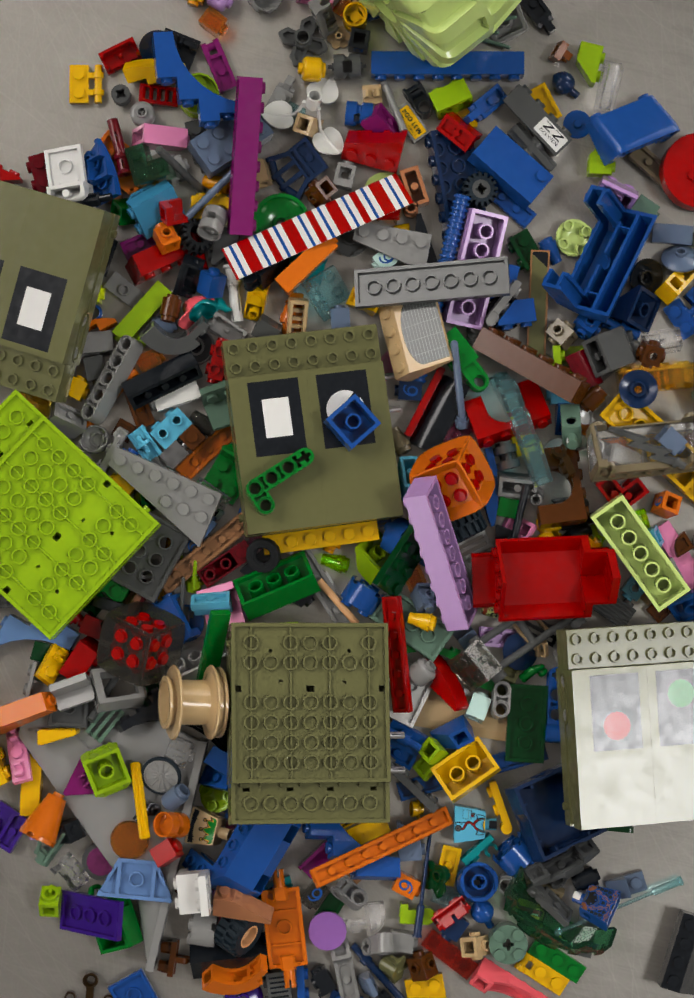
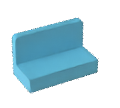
M230 591L191 595L190 606L195 616L209 615L211 610L233 611Z

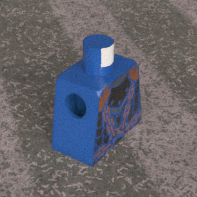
M590 885L586 894L575 891L572 902L580 904L579 913L582 918L607 931L621 901V892Z

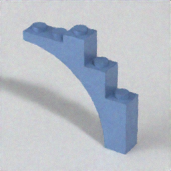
M14 614L5 616L0 623L2 626L0 629V645L11 641L29 639L55 643L67 650H72L82 634L68 625L56 639L49 640L32 623L30 625Z

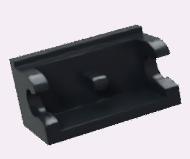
M185 253L173 290L174 295L191 298L192 294L196 293L200 271L203 270L205 264L204 259Z

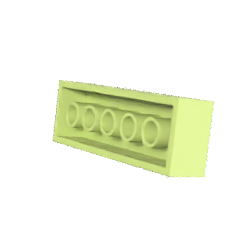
M622 493L590 514L593 522L611 547L615 549L616 554L658 612L691 590Z

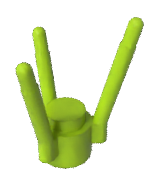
M197 561L193 562L192 577L185 581L186 591L189 593H196V591L201 590V585H204V582L197 574Z

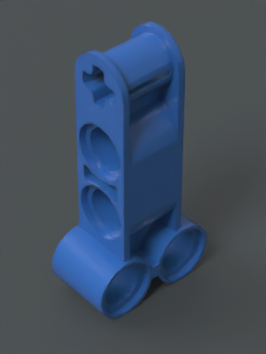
M558 667L549 670L546 678L548 698L545 743H560L559 719L554 720L550 715L553 709L558 710V701L553 700L551 697V692L557 690V681L552 677V674L556 672Z

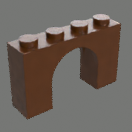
M560 446L529 450L527 461L530 474L542 472L560 473L558 468L560 461L551 455L552 448L555 449L556 453H561ZM566 449V453L569 455L576 471L574 478L568 480L571 486V495L564 502L537 507L536 514L539 530L584 524L587 517L590 516L588 505L585 506L584 502L586 490L581 485L583 473L582 469L578 468L577 462L580 461L578 450Z

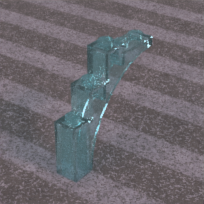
M507 371L494 374L493 377L489 378L490 384L510 423L531 482L535 488L552 482L553 478L542 442L535 432L530 413L524 405L518 384L514 379H511Z

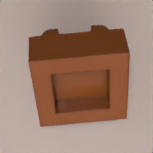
M564 40L558 42L548 59L553 63L560 60L564 63L569 62L573 56L567 50L570 44Z

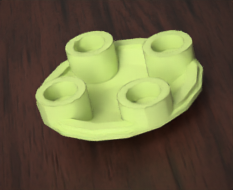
M578 219L564 221L556 231L558 248L567 256H580L591 236L592 228Z

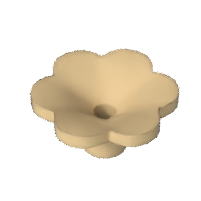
M340 26L335 33L327 36V42L331 44L333 49L337 50L348 46L350 33L346 32V28Z

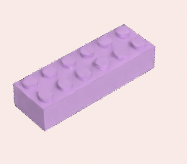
M466 208L468 212H465V224L462 225L464 229L461 230L462 236L459 237L461 241L458 242L459 248L456 250L458 251L455 254L456 260L500 257L509 217L475 208ZM490 297L444 301L445 307H443L442 310L444 311L441 314L443 322L481 330Z

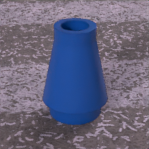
M549 236L538 242L540 250H550L552 266L562 261L556 239Z

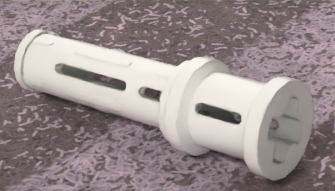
M229 264L223 265L225 275L227 276L226 287H228L229 304L232 309L231 321L233 323L244 321L239 287L242 281L236 279Z

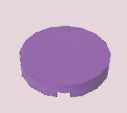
M320 912L310 921L308 928L309 939L317 948L326 951L334 950L341 946L345 940L347 933L346 924L343 918L336 912Z

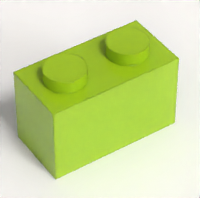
M464 78L453 80L448 85L437 87L428 93L438 120L443 119L446 113L459 112L470 107L473 103V96Z

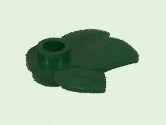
M429 860L425 889H433L438 899L443 897L446 892L445 883L450 879V872L446 866L436 865L434 861Z

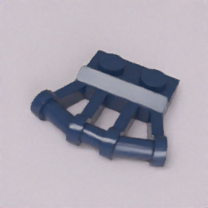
M306 136L288 151L265 158L266 163L269 164L271 178L273 182L276 181L280 186L279 190L298 198L300 201L308 187L307 185L330 168ZM290 157L292 160L278 171L276 161ZM296 165L300 171L285 182L282 175ZM304 175L306 179L298 192L290 187Z

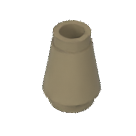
M398 426L392 428L395 453L398 456L407 454L412 450V444Z

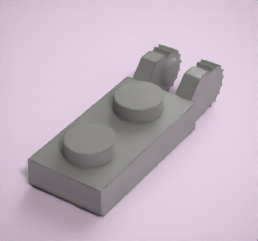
M517 279L511 282L510 296H501L486 315L487 317H485L484 322L487 326L492 327L496 325L499 321L500 312L504 313L510 306L508 302L512 297L516 298L522 290L520 286L523 283Z

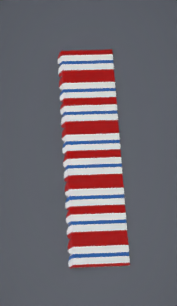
M397 173L221 250L238 280L414 202Z

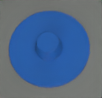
M575 110L566 115L563 126L572 134L570 137L579 139L588 134L585 124L591 119L585 112Z

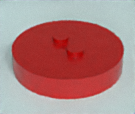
M694 133L685 135L675 141L664 153L659 166V178L663 191L674 204L689 211H694Z

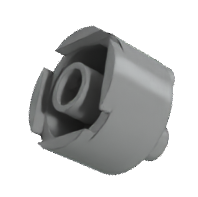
M213 909L209 916L201 917V913L191 914L193 918H189L188 930L191 933L188 932L187 944L214 947V933L219 917L213 916Z

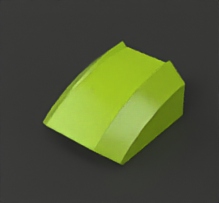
M108 742L103 746L86 751L80 756L95 797L109 796L126 789L132 783L117 742Z

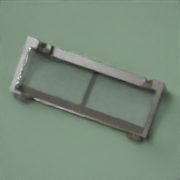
M694 412L686 413L681 420L615 426L648 437L650 440L646 442L660 446V444L653 438L666 424L672 426L688 441L685 445L686 448L681 454H676L675 456L670 453L668 454L672 457L678 456L681 458V461L687 463L684 470L678 467L673 468L670 464L648 458L655 453L627 446L626 444L633 440L609 431L607 424L601 421L591 423L586 431L590 482L694 472Z

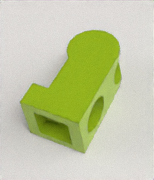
M400 901V924H415L417 908L408 907V902ZM426 905L424 908L422 925L433 923L431 918L435 912L430 906Z

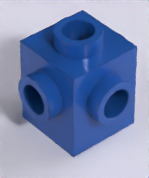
M578 315L573 322L575 324L573 330L580 339L588 340L598 335L601 331L599 326L602 322Z

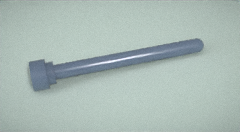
M231 170L185 214L188 220H191L230 181Z
M452 340L450 345L453 357L452 364L458 411L455 419V428L463 430L470 428L471 425L468 415L465 413L458 342Z

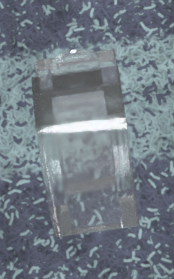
M383 901L366 902L364 905L365 918L346 919L347 931L351 930V933L363 932V929H367V937L379 932L385 921Z

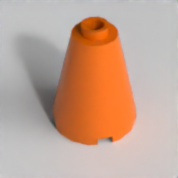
M56 791L53 794L48 793L23 823L19 831L54 848L66 801L63 799L64 795Z

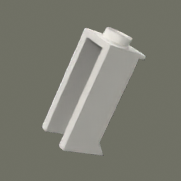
M197 380L151 402L153 410L157 409L161 413L172 407L175 408L201 399Z

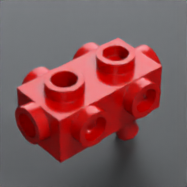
M220 337L216 340V344L211 346L209 354L212 356L211 363H207L205 374H208L207 382L211 384L224 381L221 343L228 340Z

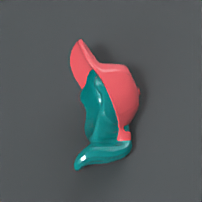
M200 295L193 296L184 302V315L177 324L180 328L187 330L202 315L206 319H210L218 310L226 313L232 311V309L226 305L223 298L207 299Z

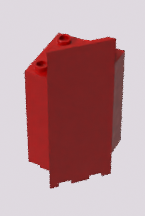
M588 535L495 539V547L491 548V552L471 553L473 608L493 607L494 614L498 615L499 622L589 618L592 615L593 605L617 603L621 575L615 549H609V547L591 548Z

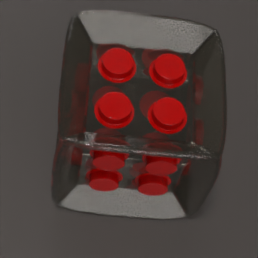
M132 602L117 607L106 615L102 624L97 649V664L111 675L136 686H149L161 681L163 676L167 675L172 665L178 666L185 637V623L174 614L146 602Z

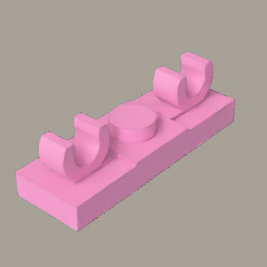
M20 727L6 733L12 783L14 785L33 781L30 754L18 736Z

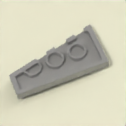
M366 223L355 228L353 241L403 262V264L413 265L427 263L432 234Z

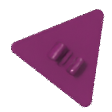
M81 759L63 792L65 796L94 794Z

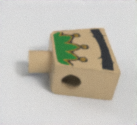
M193 806L190 816V829L184 842L216 846L221 844L222 839L228 841L233 831L225 828L227 821L225 817L211 812L203 806Z

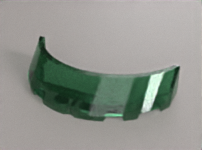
M519 867L507 885L504 897L506 898L509 915H513L517 921V926L524 933L546 947L554 950L556 948L568 951L567 954L578 955L579 953H594V956L601 955L612 946L617 932L615 927H609L607 931H604L598 927H589L570 922L564 928L526 891L528 886L524 878V867Z

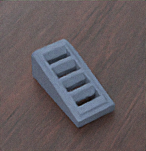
M368 970L357 975V981L362 992L371 997L378 996V986L371 971Z

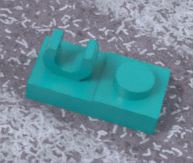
M488 832L485 835V839L479 840L460 857L461 861L466 866L469 863H475L480 858L478 855L483 849L485 855L490 857L491 855L488 852L490 846L498 850L496 843L492 842L495 840L494 837Z

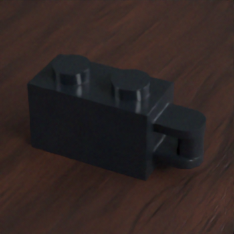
M289 258L243 277L244 289L248 292L254 291L257 287L262 291L266 289L290 265Z

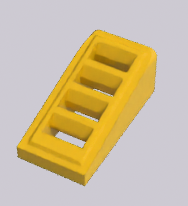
M41 728L37 731V744L44 745L75 736L80 733V729Z

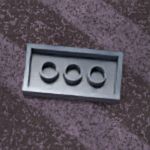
M260 116V122H263V132L259 134V141L262 142L263 146L272 140L274 132L262 116ZM234 119L230 121L222 120L216 128L208 129L189 141L187 149L208 179L231 166Z

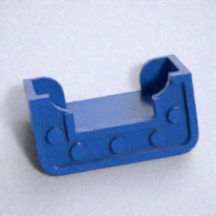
M646 93L638 97L637 101L602 115L598 112L590 116L591 120L585 126L604 166L613 163L614 159L622 158L628 153L650 144L663 143L680 131L677 123L653 95L649 96Z

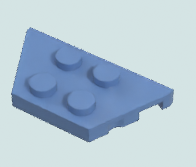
M118 858L102 887L97 892V896L173 902L161 867L158 868L155 861Z

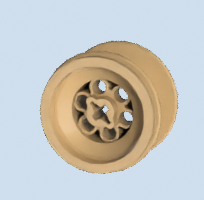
M172 665L167 675L162 677L158 692L159 721L161 727L166 729L168 737L171 740H175L179 735L181 725H202L204 734L209 740L221 738L224 735L229 713V690L223 668H215L213 665H209L204 672L203 680H182L178 667Z

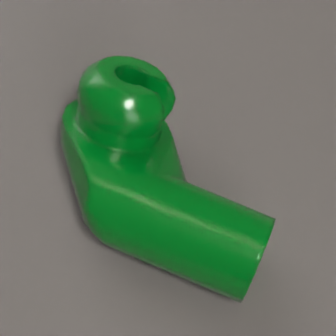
M537 664L527 668L519 675V678L525 683L537 673L539 677L545 676L548 670L544 664Z

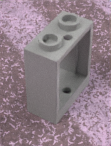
M111 666L91 669L89 677L92 680L96 696L94 703L97 713L139 707L143 705L144 699L147 698L146 688L142 686L141 682L142 675L134 674L129 666ZM132 676L136 694L106 698L101 679Z

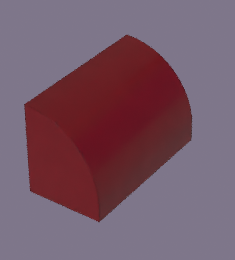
M584 349L565 357L572 372L579 373L588 378L586 382L591 384L589 389L592 386L604 383L601 377L595 378Z

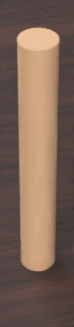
M322 578L317 581L319 587L349 622L359 623L360 621L341 602V599Z

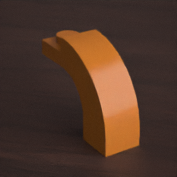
M260 953L249 964L240 968L230 969L215 964L210 965L202 973V990L220 995H236L258 988L263 984L262 977L268 972L267 956Z

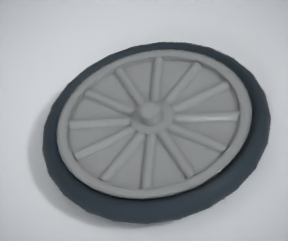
M154 757L146 761L142 767V781L146 788L153 793L164 795L174 785L181 783V771L171 759Z

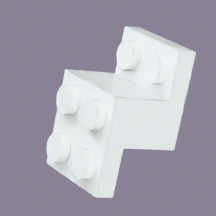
M180 868L176 878H173L174 890H177L178 893L177 897H175V907L179 909V914L201 913V917L209 916L213 909L210 870L189 871L188 868Z

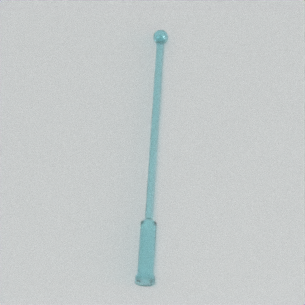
M678 876L676 879L652 888L650 892L619 904L617 909L648 896H656L679 885L682 886L684 882L681 876ZM583 919L562 929L556 928L554 933L556 936H560L562 932L589 921Z

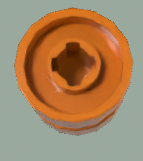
M160 812L153 821L154 832L159 837H185L190 829L189 817L181 812Z

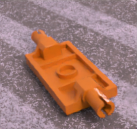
M282 868L278 870L279 877L277 869L272 875L274 887L263 890L261 900L274 907L271 925L264 924L269 969H281L284 974V987L290 988L289 980H291V986L294 988L297 987L295 969L298 966L308 965L300 887L285 886L284 869Z

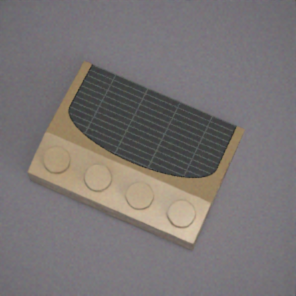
M438 302L378 308L395 380L413 381L453 361Z

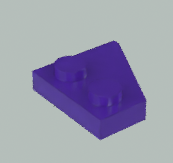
M0 800V848L10 854L23 836L19 829L28 817L20 816L18 810L3 800Z

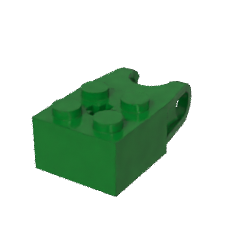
M455 326L446 333L450 349L451 341L456 340L459 347L462 379L470 386L473 392L481 393L489 385V377L477 362L479 356ZM451 361L447 363V366L453 372V364ZM474 379H482L483 386H477L474 383Z
M99 884L91 885L88 889V894L94 895V890L96 889L98 892L102 886ZM106 897L124 901L121 941H112L96 937L101 955L127 949L144 941L131 900Z

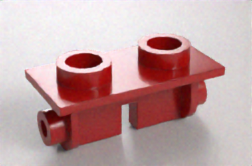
M461 895L460 897L453 898L444 909H438L433 914L431 920L436 924L439 931H445L455 923L452 919L453 915L460 920L469 913L471 907Z

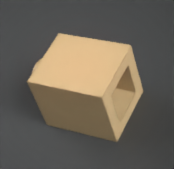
M298 112L292 131L313 137L314 134L319 132L318 120L316 117Z

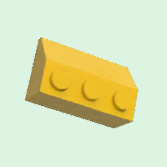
M478 736L474 738L475 741L461 747L430 768L453 803L502 771Z

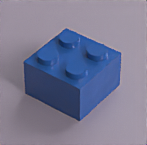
M356 394L350 397L323 422L348 451H351L381 424Z

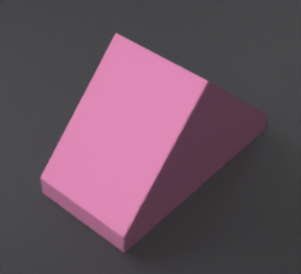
M506 517L502 526L512 530L515 519ZM523 519L518 538H531L538 526Z

